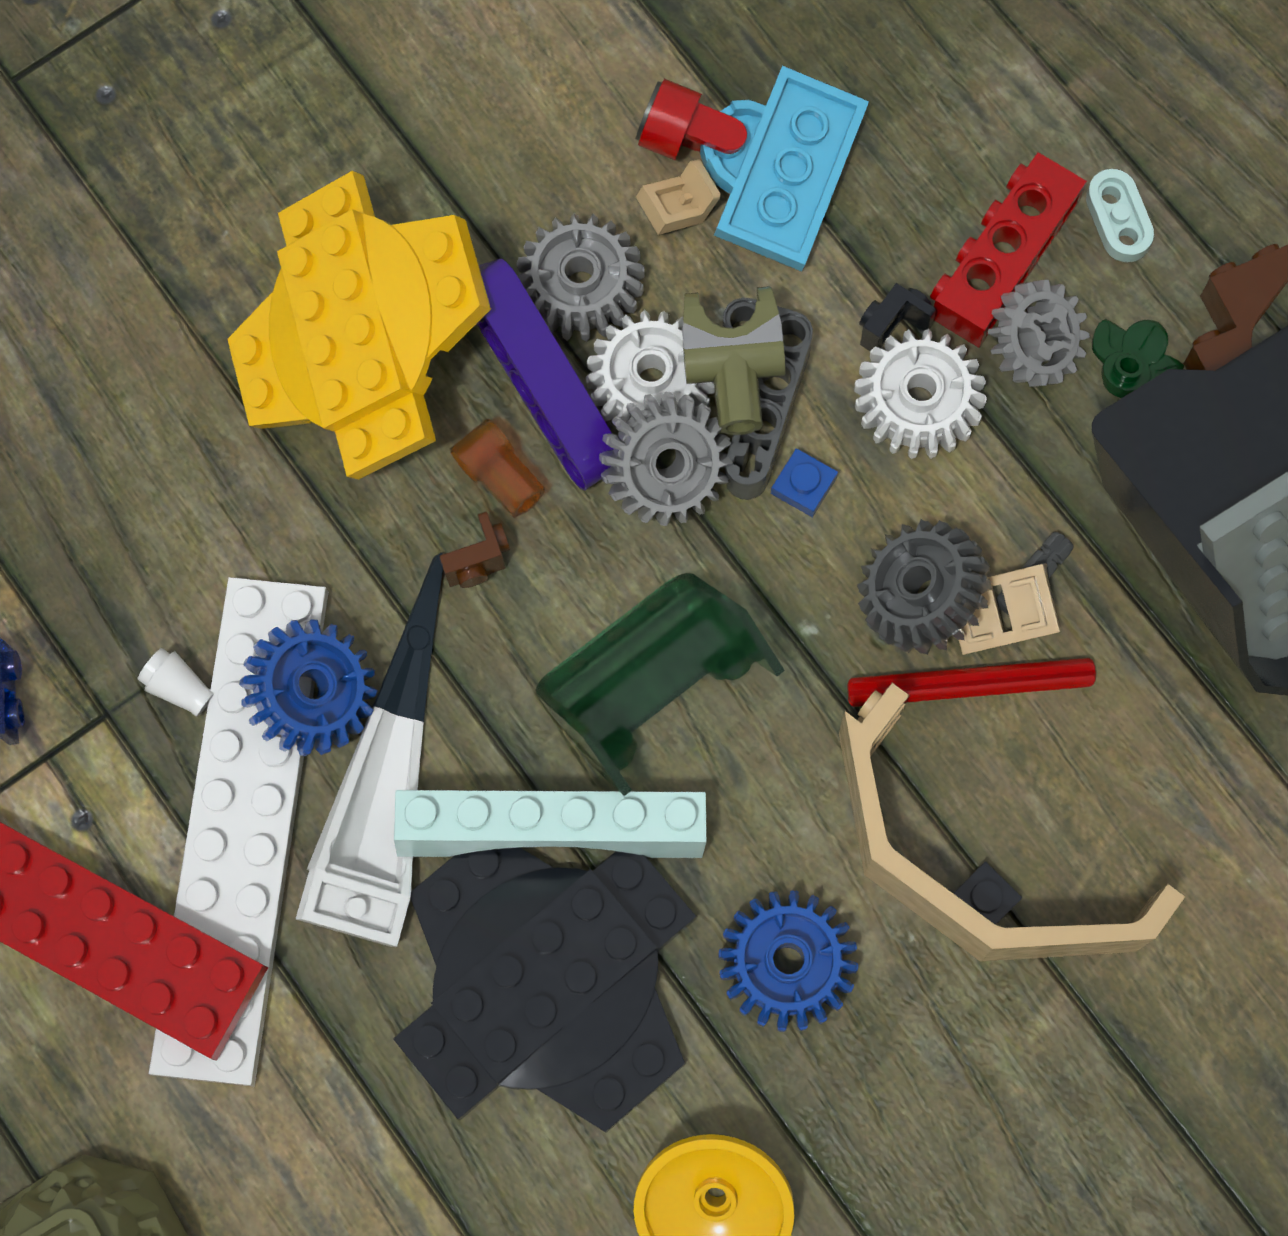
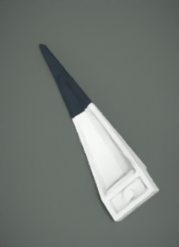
M443 553L433 557L372 707V715L368 717L307 867L309 873L296 916V920L390 947L398 946L411 897L413 857H397L394 843L396 790H418L429 670L443 572L439 556L443 555Z

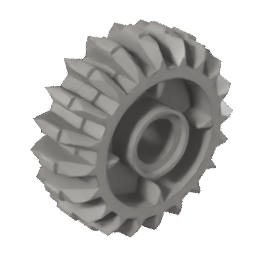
M573 213L570 218V224L565 226L555 217L552 221V232L538 227L536 231L538 242L526 241L524 245L526 256L519 257L517 260V269L521 272L517 276L542 318L545 319L544 321L551 333L561 326L562 337L566 341L570 339L573 331L577 330L580 331L582 340L587 342L590 339L591 329L597 328L599 334L606 337L608 322L622 328L623 312L634 314L637 309V302L634 298L643 295V284L639 280L645 277L644 266L637 263L640 260V251L637 246L629 247L631 242L627 231L615 235L616 225L612 220L602 228L598 227V217L594 213L588 219L587 224L580 223L579 216ZM576 272H586L592 276L583 283H575L569 280V277Z
M664 392L659 406L655 397L648 394L644 396L645 409L642 411L634 403L627 404V412L632 416L627 422L621 417H613L612 423L620 431L618 435L611 433L603 435V441L613 450L599 454L601 463L611 466L601 473V478L606 484H614L608 493L614 501L623 500L621 508L628 515L638 510V518L644 523H648L656 515L658 523L662 526H667L671 514L674 513L680 523H686L688 508L692 507L699 515L704 514L705 508L700 501L706 496L712 501L719 500V494L712 488L715 483H729L727 475L721 472L719 468L733 464L732 460L727 457V454L721 452L731 445V441L725 434H718L722 428H719L717 417L709 418L711 409L704 403L694 408V399L689 395H684L677 403L674 394ZM666 449H675L676 457L672 465L665 469H657L656 459L658 455Z

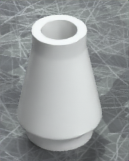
M160 648L146 663L138 676V680L146 685L144 691L179 706L196 717L200 716L207 708L209 699L214 695L176 651L170 654L165 649Z

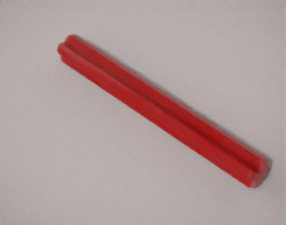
M1081 658L857 677L848 680L847 694L850 705L859 707L865 704L875 690L883 695L892 683L909 695L904 703L1083 688L1094 685L1096 671L1092 659Z

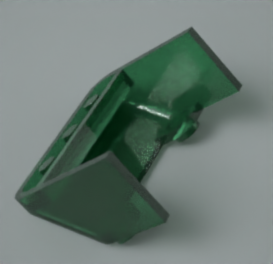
M685 573L668 580L547 673L538 683L536 694L595 770L625 796L632 789L619 771L627 767L633 760L637 749V741L632 735L634 730L706 674L717 680H736L745 675L754 662H757L775 676H779L785 670L745 608L696 575Z

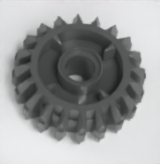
M921 519L916 531L911 526L902 524L900 537L894 538L892 535L885 534L887 546L882 551L870 548L872 556L876 560L872 565L861 566L862 573L868 579L857 584L859 593L864 596L858 604L861 611L867 615L865 619L867 625L874 632H878L879 638L886 644H895L901 651L908 653L915 648L919 653L928 655L932 644L940 650L947 651L948 637L952 635L957 640L965 641L964 632L961 629L967 623L979 626L978 618L974 615L976 609L989 608L988 601L981 594L993 589L991 581L985 576L991 569L989 568V563L981 557L983 555L981 547L975 541L969 540L970 537L962 529L957 527L952 529L948 523L940 520L933 526L929 521ZM931 580L928 588L922 593L918 594V590L921 587V585L926 581Z

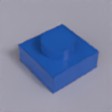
M796 448L771 487V494L813 518L836 481L838 471Z

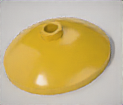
M707 1134L679 1140L664 1148L649 1162L636 1188L633 1211L639 1236H791L795 1209L789 1182L783 1171L770 1156L744 1140L725 1135ZM718 1188L723 1190L725 1194L715 1197L709 1194L708 1190Z

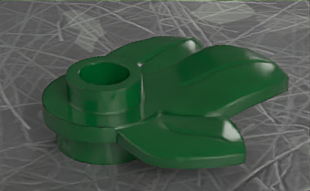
M1104 319L1094 331L1092 350L1103 363L1101 369L1103 384L1107 391L1116 397H1125L1168 369H1184V365L1179 360L1165 355L1168 346V334L1162 324L1157 321L1141 320L1132 324L1126 331L1115 323Z

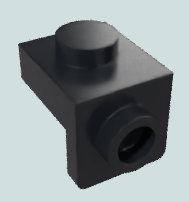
M896 283L881 303L874 300L861 317L859 325L863 327L860 345L869 351L875 346L881 348L886 338L893 333L902 319L924 332L932 327L936 309L922 292L913 288L907 290Z

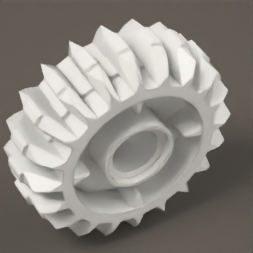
M644 309L640 315L641 322L634 324L633 320L625 314L622 318L623 330L609 325L606 328V336L609 341L596 339L594 351L598 355L588 357L587 366L592 373L586 376L587 387L595 390L591 394V399L595 406H603L601 416L605 422L612 420L615 416L621 417L627 422L632 417L627 412V404L634 403L642 411L645 409L644 396L648 394L655 397L659 406L664 392H671L675 395L677 403L684 395H689L694 399V408L702 403L709 407L710 400L706 395L715 392L714 382L686 384L682 336L683 316L671 325L668 324V313L665 311L660 313L658 321H650V315ZM649 368L658 369L664 374L662 378L653 382L645 381L639 375Z
M929 328L923 332L921 340H915L914 334L908 329L904 332L902 344L890 335L885 340V350L875 346L870 351L869 358L871 362L864 361L861 363L859 374L863 378L856 380L854 391L861 395L856 399L855 409L857 412L866 413L862 417L861 425L863 428L877 427L873 436L875 443H880L886 438H890L892 441L889 451L892 454L897 453L901 445L908 446V456L911 460L917 457L919 448H925L926 454L932 459L937 455L938 444L950 453L956 447L955 438L967 441L972 432L969 426L979 425L982 414H980L978 409L984 408L987 399L983 393L979 392L984 389L986 383L984 376L974 375L979 366L977 359L963 361L967 351L965 344L957 346L954 350L950 349L949 343L951 338L948 334L941 337L940 343L931 341L932 332ZM915 387H921L928 390L932 398L926 401H919L912 398L908 391Z

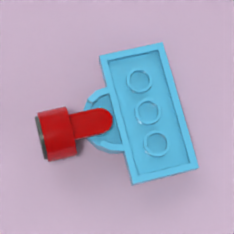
M782 66L767 105L751 100L732 101L729 106L721 111L700 104L699 101L702 94L665 78L663 82L658 81L635 138L639 141L638 146L674 161L679 154L681 146L699 151L702 163L710 177L715 181V184L730 194L714 236L802 272L869 101L785 66Z

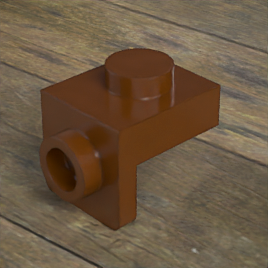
M487 511L477 514L485 541L439 556L450 587L460 585L461 588L473 587L485 582L488 579V574L506 569L502 553L510 551V547L501 522L492 525Z

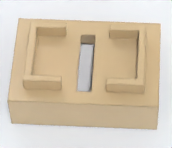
M1047 563L987 577L991 581L992 588L1001 584L1012 630L1004 632L994 589L981 594L988 601L989 608L976 609L974 615L978 618L979 626L967 623L961 629L964 632L965 641L959 640L962 654L965 655L1061 632L1049 585Z

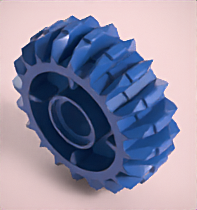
M314 619L306 623L304 630L297 620L289 622L286 625L285 632L279 627H275L268 632L269 641L260 639L253 646L258 657L249 656L244 661L243 665L246 669L255 675H247L240 679L239 685L241 687L253 690V694L241 700V705L247 708L256 706L258 713L249 719V724L255 726L264 721L268 728L263 732V740L269 741L277 734L281 735L279 749L284 752L290 750L295 742L297 743V750L300 756L310 754L313 746H315L320 755L330 752L332 743L341 748L349 743L348 733L357 735L364 729L359 718H367L372 715V707L363 700L375 697L378 690L372 686L364 685V681L373 677L375 670L373 668L361 669L359 662L367 657V651L359 650L353 654L349 647L354 642V636L349 634L338 641L336 639L338 633L337 625L330 624L322 634L318 620ZM301 676L309 677L316 683L318 687L316 699H310L301 692L299 687Z
M794 890L790 891L788 906H781L780 896L776 891L769 893L771 909L766 911L757 898L751 900L750 908L755 917L751 920L745 913L738 911L734 915V920L743 931L740 933L734 929L726 928L723 933V938L735 944L736 948L719 949L718 954L719 959L734 962V966L726 967L719 972L721 980L737 978L738 984L727 990L728 998L730 1000L736 999L744 993L748 999L741 1005L739 1012L746 1016L755 1005L761 1008L762 1011L757 1020V1025L761 1027L767 1024L770 1013L779 1015L777 1021V1030L779 1032L786 1031L788 1016H795L799 1031L806 1030L808 1027L806 1013L810 1011L819 1024L826 1022L827 1015L821 1005L825 1002L832 1009L839 1011L843 1006V1002L833 991L836 989L843 993H851L854 984L849 980L840 977L841 973L852 974L858 971V963L843 960L842 958L843 955L856 951V942L847 941L839 943L838 938L844 936L849 931L848 923L843 922L831 928L828 923L834 918L836 909L830 906L821 917L818 916L814 911L817 908L819 898L814 895L809 898L806 909L797 907L799 892ZM783 948L796 950L802 958V968L793 974L780 972L773 961L775 953Z

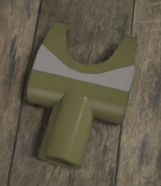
M770 286L757 287V301L752 317L743 325L734 328L721 327L713 323L707 317L704 307L700 306L698 292L685 293L682 336L686 384L714 382L717 420L719 428H722L721 433L743 435L760 430L763 426L758 378L785 376L782 324L774 293Z

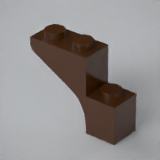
M1278 244L1269 245L1252 256V260L1238 266L1235 262H1229L1210 273L1209 280L1200 298L1218 330L1209 331L1193 341V347L1183 363L1186 370L1215 371L1252 348L1254 327L1288 283V245L1281 248Z

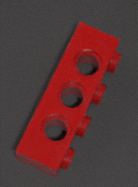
M1037 152L1028 167L1021 163L1006 186L1010 190L1003 203L995 200L986 212L981 222L985 229L976 240L970 236L964 243L955 260L960 265L952 277L945 273L934 287L930 295V299L935 301L934 308L936 313L934 321L980 348L989 335L988 329L993 328L998 321L991 314L992 310L1005 308L1001 296L1004 293L1015 292V285L1026 281L1080 202L1087 181ZM1020 207H1034L1040 214L1037 216L1026 215L1020 210ZM1005 242L1010 244L1015 251L1003 253L997 250L994 244ZM981 279L990 288L987 290H976L969 285L968 281Z

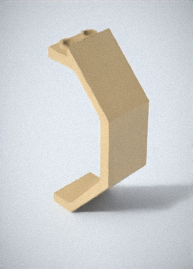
M892 683L883 695L876 690L871 694L860 709L858 720L844 711L839 738L864 875L980 962L1137 952L1156 939L1184 900L1185 896L1167 884L1146 901L1134 920L1129 924L1013 928L995 925L895 851L888 842L870 757L901 718L900 713L905 707L904 702L909 695Z

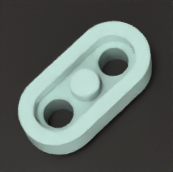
M1107 169L1099 172L1090 182L1086 194V203L1107 253L1118 261H1137L1148 252L1154 238V229L1136 184L1127 173L1121 170ZM1110 194L1117 199V202L1113 204L1107 203L1103 200L1102 196ZM1129 236L1133 239L1134 244L1125 245L1119 240V237Z

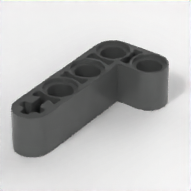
M739 298L729 303L724 310L723 327L733 328L732 326L737 322L750 320L755 311L757 300ZM779 306L777 308L782 324V334L795 335L801 339L802 343L793 347L784 345L785 376L777 377L785 380L788 384L787 387L782 390H771L764 382L772 377L758 378L762 421L769 422L774 427V430L764 435L752 432L733 436L727 457L732 460L733 464L725 467V475H727L729 482L726 486L730 493L739 499L750 500L757 498L765 491L810 356L813 334L811 322L805 315ZM750 452L755 455L754 471H751L748 478L742 477L740 472L745 470Z

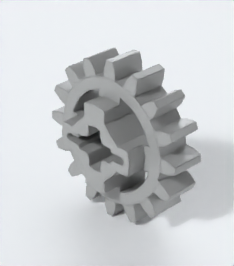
M1049 280L1015 285V292L1004 293L1001 296L1005 308L992 310L991 314L999 321L998 327L988 329V334L998 337L999 344L991 349V353L1004 356L1005 359L1002 361L999 369L1002 372L1014 370L1013 381L1015 383L1028 382L1029 387L1063 382L1064 374H1074L1077 371L1072 360L1085 358L1086 352L1079 347V341L1089 338V333L1080 330L1079 323L1083 322L1087 315L1086 313H1075L1073 308L1079 299L1077 296L1064 297L1065 286L1063 284L1050 286ZM1037 302L1035 306L1028 307L1031 303ZM1043 361H1049L1046 364L1042 365Z

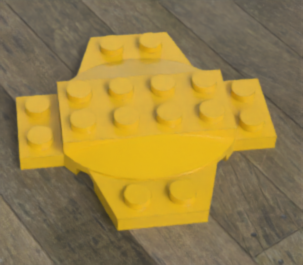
M350 171L278 213L286 247L277 251L281 269L273 292L227 340L249 426L265 429L310 424L312 421L323 429L334 431L346 476L359 480L436 441L424 394L433 379L426 375L430 361L440 350L449 352L491 308L465 219L456 215L391 225L389 222L375 217L364 175Z

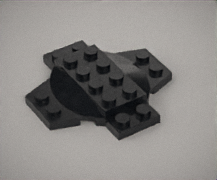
M520 847L470 852L453 856L411 891V901L436 965L432 990L433 1002H431L433 1006L394 1037L393 1040L458 1120L463 1119L499 1087L513 1090L537 1089L607 1133L685 1065L655 986L658 974V952L697 919V916L644 855L616 851L596 869L587 871L576 868H553Z

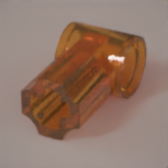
M485 419L449 449L462 470L474 482L478 483L481 481L513 518L527 513L545 493V487L517 458L509 440L490 419Z

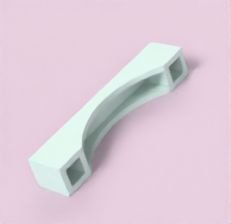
M396 790L394 843L397 857H450L470 852L517 847H580L632 853L650 858H702L706 846V792Z

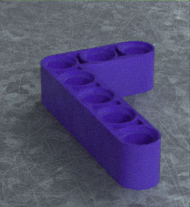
M503 259L481 264L479 269L491 310L477 323V326L573 482L585 491L602 479L601 473L611 467L601 463L599 454L613 450L603 441V435L612 434L514 270Z

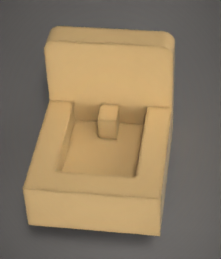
M697 159L688 163L681 176L643 185L636 198L655 231L660 235L703 223L720 199V192L701 160Z

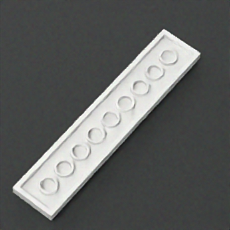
M228 578L210 689L214 695L208 702L174 916L267 966L268 969L217 1061L204 1056L156 1029L149 1068L150 1075L255 1087L304 756L299 755L296 742L290 750L286 752L280 750L279 742L281 735L279 734L269 741L263 740L262 735L268 728V725L264 721L255 726L249 724V719L258 713L256 706L247 708L241 705V700L253 694V690L245 689L239 684L242 677L255 675L246 669L243 665L244 661L249 656L258 657L253 646L260 639L269 641L268 632L273 628L279 627L285 632L286 625L291 621L297 620L304 630L306 623L314 619L318 620L322 634L329 593L326 587ZM301 676L299 679L301 692L306 697L313 699L315 682L309 677Z

